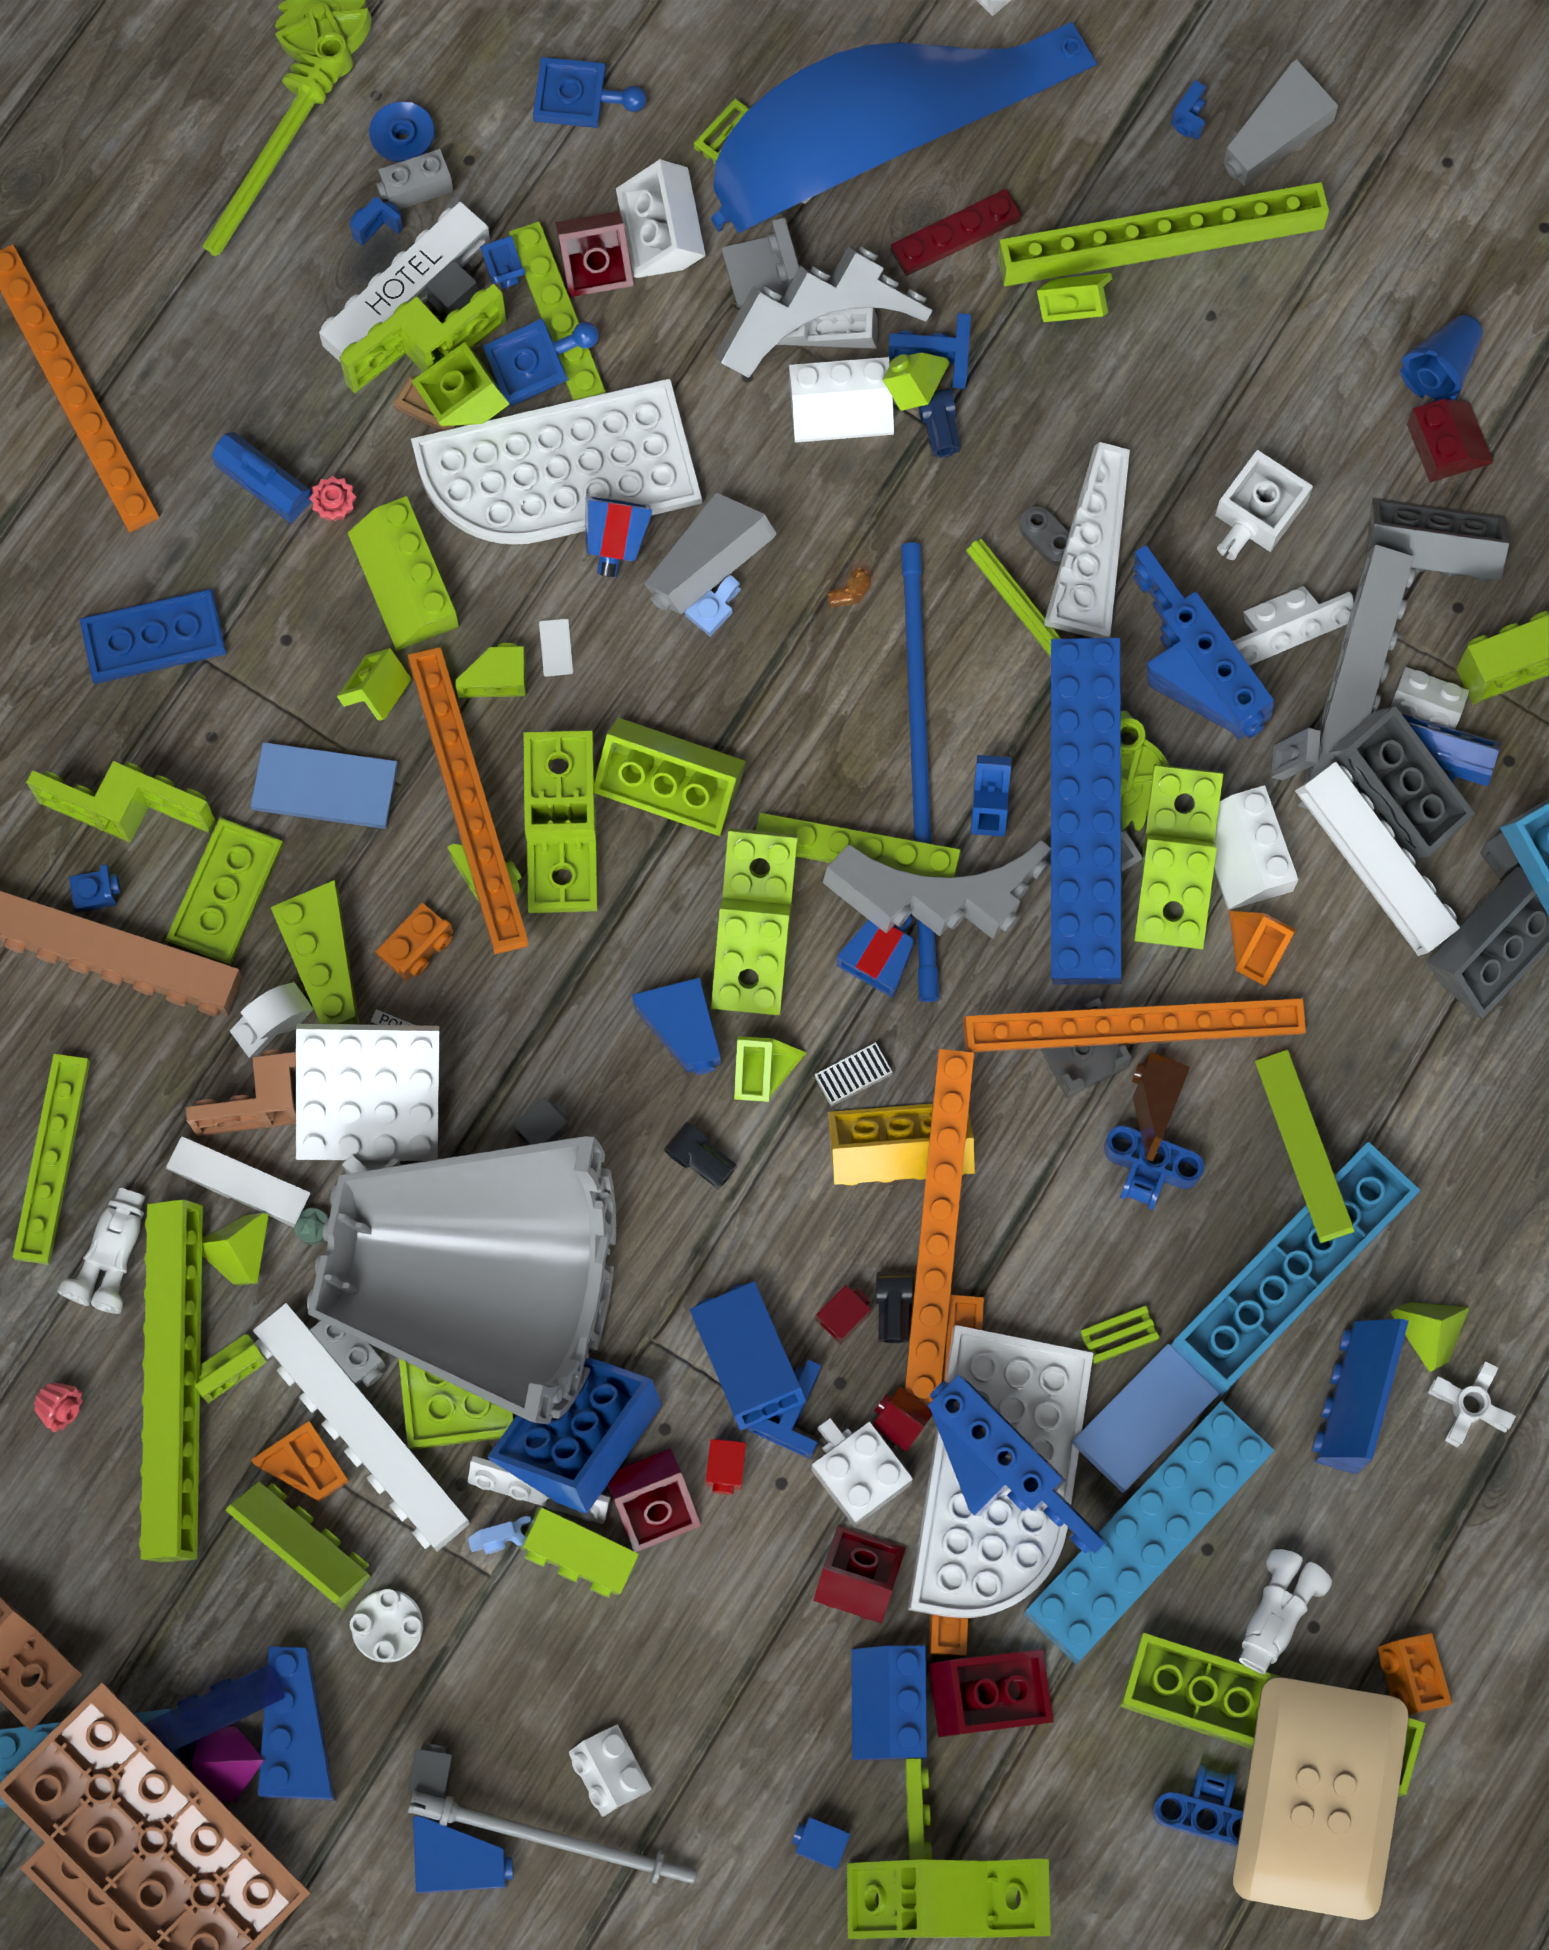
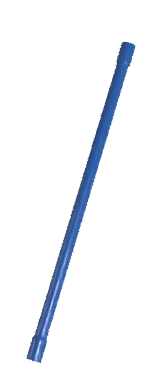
M910 542L901 545V562L905 595L914 841L931 844L921 600L922 559L921 545ZM917 919L919 1001L934 1002L939 1000V974L936 966L935 932Z

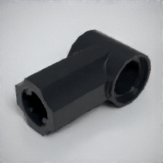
M685 1122L666 1145L664 1151L679 1165L686 1169L690 1167L719 1190L732 1176L737 1168V1164L709 1143V1139L698 1128Z
M877 1272L876 1304H879L878 1342L892 1344L909 1342V1304L912 1305V1273Z

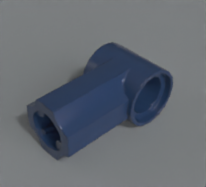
M950 388L937 390L934 392L929 404L919 406L918 410L922 424L925 423L932 456L944 458L959 452L960 442L954 419L956 411L952 391Z

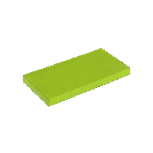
M219 817L167 934L166 943L231 966L284 846L283 841Z

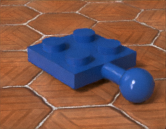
M541 57L533 120L534 122L598 128L601 102L622 104L626 110L638 112L645 107L647 96L645 91L639 86H629L624 91L603 89L606 72L605 63Z
M540 319L484 345L483 349L498 386L509 402L508 407L568 381V376L559 355L577 346L584 349L593 347L598 341L599 332L592 323L581 322L575 326L571 335L553 342L545 321Z

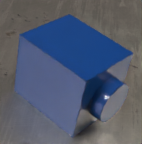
M809 1817L806 1825L799 1822L792 1844L798 1846L795 1854L837 1870L850 1833Z

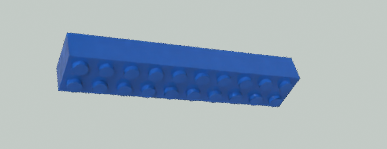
M1120 638L1051 639V980L1053 985L1122 984Z

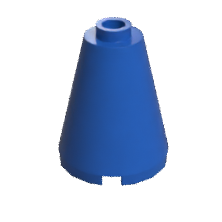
M1457 316L1408 351L1402 358L1403 367L1400 370L1401 377L1406 386L1420 398H1423L1424 395L1433 398L1432 402L1441 399L1454 400L1461 391L1483 337V330L1479 322L1470 316Z

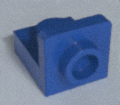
M1196 80L1174 109L1170 125L1175 127L1176 131L1181 135L1198 140L1202 135L1205 121L1198 116L1206 104V101L1203 100L1206 86Z
M107 864L100 865V871L69 877L73 907L76 913L117 905L115 894L121 893L120 882L117 873L112 874Z

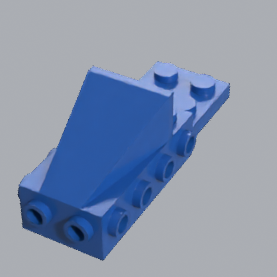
M1147 545L1143 546L1135 552V565L1133 569L1136 575L1133 576V579L1143 593L1148 591L1155 600L1152 603L1153 608L1162 619V626L1160 627L1162 636L1160 640L1166 648L1165 652L1147 663V683L1154 690L1230 731L1237 740L1244 736H1247L1248 739L1254 737L1265 728L1263 724L1272 719L1273 698L1198 593L1195 591L1184 599Z
M957 1375L950 1384L944 1380L931 1392L929 1396L933 1401L928 1407L935 1420L968 1510L974 1516H981L1009 1488L1011 1491L1007 1494L1008 1498L1022 1511H1025L1027 1508L1031 1511H1037L1045 1503L1048 1507L1043 1512L1058 1527L1065 1523L1074 1532L1069 1538L1084 1553H1088L1090 1550L1094 1554L1099 1553L1108 1544L1057 1491L1067 1480L965 1377ZM957 1401L960 1403L959 1409L954 1405ZM982 1427L986 1429L985 1435L980 1431ZM1008 1453L1012 1455V1461L1006 1457Z

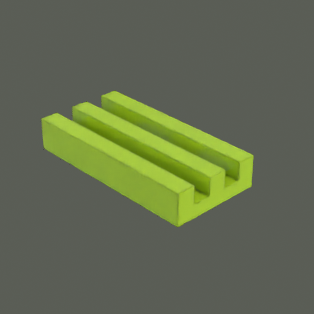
M735 98L693 143L694 149L698 152L702 151L704 157L708 160L711 158L713 164H716L721 150L718 153L716 151L725 143L729 133L749 108ZM739 110L741 113L723 130L722 134L710 146L706 145Z
M1147 1306L1080 1331L1087 1352L1093 1353V1365L1160 1339L1155 1331L1154 1323L1148 1314ZM1142 1318L1143 1322L1094 1341L1090 1339V1336L1134 1319ZM1145 1329L1147 1330V1336L1097 1354L1095 1351L1098 1347Z

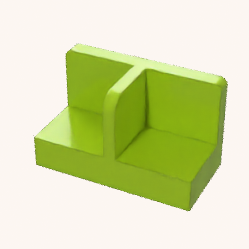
M1111 273L1051 279L1037 290L1043 322L1105 316L1108 313L1104 286L1112 280Z
M391 648L365 655L337 695V698L344 707L365 701L376 719L380 721L385 719L411 682V677Z

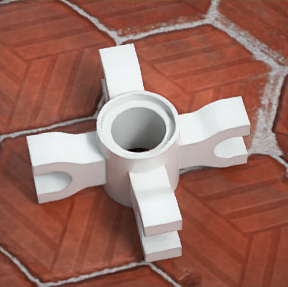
M1485 1361L1480 1366L1472 1386L1464 1390L1440 1377L1433 1380L1428 1394L1452 1404L1453 1413L1456 1416L1445 1439L1446 1442L1459 1447L1463 1443L1471 1423L1479 1419L1504 1433L1507 1429H1510L1516 1416L1491 1405L1490 1396L1487 1393L1498 1370L1496 1366ZM1465 1396L1474 1397L1478 1401L1480 1406L1478 1413H1471L1466 1410L1463 1404Z

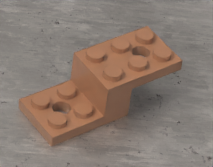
M267 1050L262 1052L259 1057H252L256 1098L251 1099L249 1095H237L231 1097L230 1102L216 1103L212 1099L196 1101L194 1103L195 1106L186 1107L187 1122L196 1136L296 1124V1052L282 1054L281 1050Z
M0 1596V1701L23 1725L32 1731L83 1674L25 1616ZM40 1673L38 1681L29 1687L30 1679Z

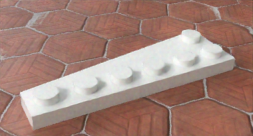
M1099 442L1093 448L1044 626L1092 638L1110 637L1130 453L1128 449Z

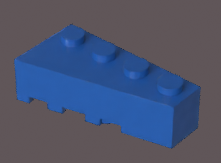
M269 1646L261 1756L264 1761L260 1766L258 1796L263 1798L336 1801L311 1652L306 1648Z

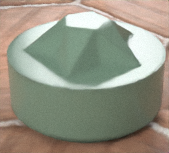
M317 1208L305 1209L301 1212L294 1226L295 1233L306 1244H319L324 1241L323 1227L329 1219L323 1211Z

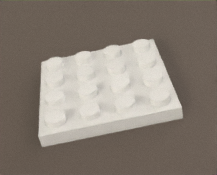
M297 1024L296 1160H347L351 1155L357 1160L391 1161L394 1158L399 1161L437 1160L439 1026Z

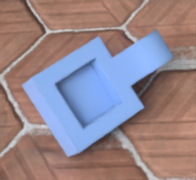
M729 575L721 583L715 594L711 590L685 611V616L711 637L733 613L732 608L727 604L740 592L741 588L738 587L740 583Z
M525 1516L513 1523L510 1521L478 1530L468 1538L471 1552L484 1549L485 1554L495 1553L505 1549L507 1541H512L520 1546L525 1537L521 1533V1526L530 1523L531 1517Z

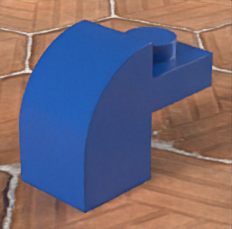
M977 755L972 799L971 834L1005 837L1012 757Z

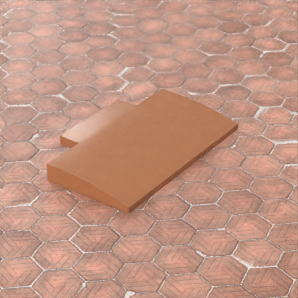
M103 1682L0 1782V1798L45 1842L20 1869L100 1950H255L311 1893Z

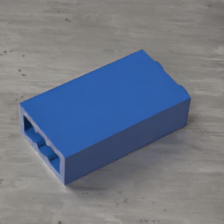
M755 1281L749 1284L736 1285L728 1293L716 1298H706L695 1307L689 1309L740 1430L806 1402Z

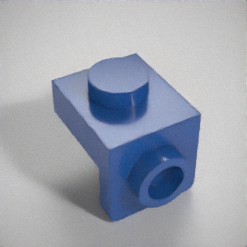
M375 196L365 208L358 209L352 216L350 228L353 239L363 246L383 224H386L399 234L403 230L400 211L388 201L384 203Z
M512 236L479 246L492 284L500 283L503 289L520 283L518 276L526 273L521 266Z

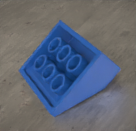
M1408 1320L1355 1321L1350 1330H1343L1338 1348L1344 1351L1341 1364L1335 1362L1330 1377V1383L1335 1384L1332 1398L1326 1396L1321 1411V1417L1326 1418L1323 1432L1317 1430L1312 1445V1451L1317 1452L1315 1463L1357 1474L1373 1460Z
M590 1357L586 1358L584 1367L590 1369L588 1377L576 1400L559 1419L551 1418V1423L540 1424L517 1415L488 1455L490 1461L553 1501L586 1514L662 1406L651 1378Z

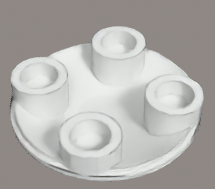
M384 1589L368 1595L360 1602L351 1618L350 1629L357 1648L366 1657L377 1662L391 1663L407 1657L417 1647L423 1633V1618L418 1605L408 1595L400 1591Z

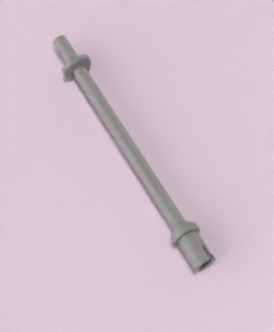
M417 1790L413 1791L408 1813L439 1820V1824L447 1826V1823L458 1821L650 1872L651 1883L655 1884L659 1875L691 1884L695 1880L696 1869L663 1861L665 1851L659 1850L656 1857L651 1858L459 1807L458 1803L453 1801L454 1797L447 1796L444 1799L417 1792Z

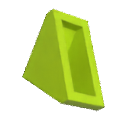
M738 1036L734 1100L769 1102L772 1094L807 1052L773 1038Z
M269 1214L244 1215L202 1238V1256L232 1284L241 1286L258 1283Z
M1409 1302L1390 1313L1394 1319L1408 1320L1405 1336L1428 1371L1432 1372L1450 1361L1470 1307Z

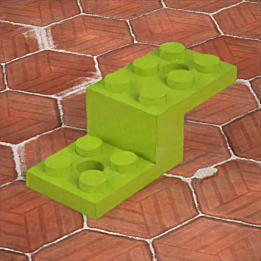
M494 284L486 290H479L473 295L470 303L461 310L456 309L446 317L443 324L417 296L410 302H403L395 309L391 317L384 322H378L373 325L368 331L367 336L358 343L353 342L343 350L339 359L346 385L354 394L357 393L405 354L424 372L463 342H466L471 349L507 322L502 292Z
M593 731L523 732L528 912L598 911ZM555 759H563L569 765L564 773L555 774L549 769L550 763ZM562 869L567 870L572 874V879L566 885H558L552 879L555 872Z
M113 761L95 797H93L94 793L88 788L78 784L74 788L63 784L64 780L61 777L48 771L40 774L32 770L26 782L39 804L131 843L148 808L209 834L216 823L204 795L189 788L186 792L177 789L172 781L163 776L156 775L155 779L143 774V769L130 762H125L122 765Z
M1154 764L1141 868L1143 873L1134 941L1195 949L1204 948L1217 851L1214 840L1223 772ZM1184 793L1191 795L1194 799V805L1191 810L1187 812L1178 811L1174 806L1176 797ZM1176 901L1183 906V912L1177 919H1168L1163 914V908L1168 902Z
M729 828L711 1009L780 1015L798 839L796 834ZM756 858H763L769 863L770 870L763 875H758L752 871L750 863ZM745 969H752L758 974L759 980L753 985H746L739 978L740 972Z

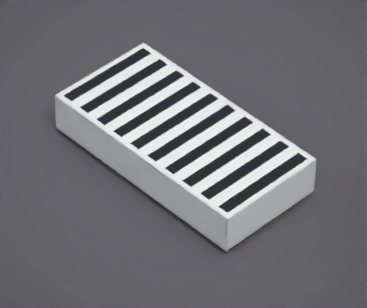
M874 1043L815 1074V1079L832 1107L891 1076L893 1072L878 1045Z

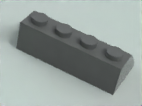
M1372 498L1366 555L1376 544L1414 556L1411 567L1416 569L1415 572H1423L1425 570L1439 571L1440 574L1448 577H1456L1459 574L1467 575L1483 582H1488L1492 579L1501 580L1509 547L1506 519L1500 516Z
M1517 866L1460 926V929L1427 961L1439 983L1480 1019H1483L1549 949V916L1521 867Z

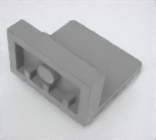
M785 218L772 221V233L767 234V237L722 248V255L738 308H741L753 286L762 291L765 286H768L783 295V298L799 270Z

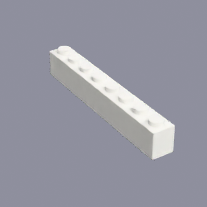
M287 1303L253 1330L259 1338L254 1343L267 1360L272 1355L281 1364L277 1372L289 1386L294 1382L297 1383L304 1392L299 1396L301 1401L311 1413L317 1409L322 1413L326 1420L321 1425L334 1440L339 1436L342 1437L349 1446L344 1450L346 1455L356 1467L362 1463L367 1467L371 1474L366 1479L379 1494L386 1490L394 1500L389 1506L402 1522L407 1518L411 1520L416 1526L412 1534L425 1549L431 1545L438 1552L470 1525L468 1519Z

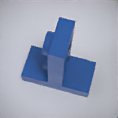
M958 313L955 338L942 333H935L930 336L916 335L909 331H901L897 334L890 333L889 360H893L899 355L905 354L908 356L916 353H926L947 358L950 364H954L952 388L965 389L971 314Z
M811 1360L807 1361L805 1368L798 1366L795 1371V1376L806 1402L821 1372V1365ZM806 1402L775 1415V1418L780 1420L779 1424L766 1419L747 1427V1431L812 1460L818 1445L817 1441L794 1431Z

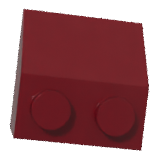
M620 211L555 222L569 297L634 286L624 222Z
M1441 399L1413 408L1407 426L1430 483L1493 463L1469 402Z
M671 1448L618 1469L608 1483L609 1490L634 1552H639L701 1526L683 1475Z
M838 1525L813 1601L860 1616L863 1619L882 1623L906 1547Z

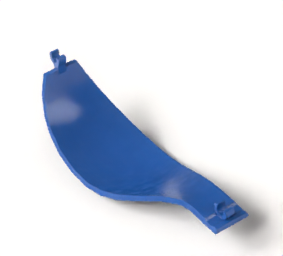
M1073 22L1026 44L1006 49H970L901 42L871 44L835 53L801 69L767 92L742 116L729 133L716 161L714 174V191L722 206L712 216L711 221L718 232L723 230L722 227L725 223L731 221L739 234L842 182L1096 66L1097 63Z

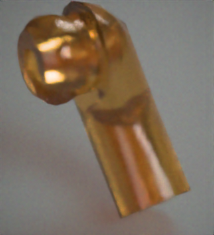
M854 569L844 589L827 592L830 608L857 604L863 599L871 582L870 576L864 569Z

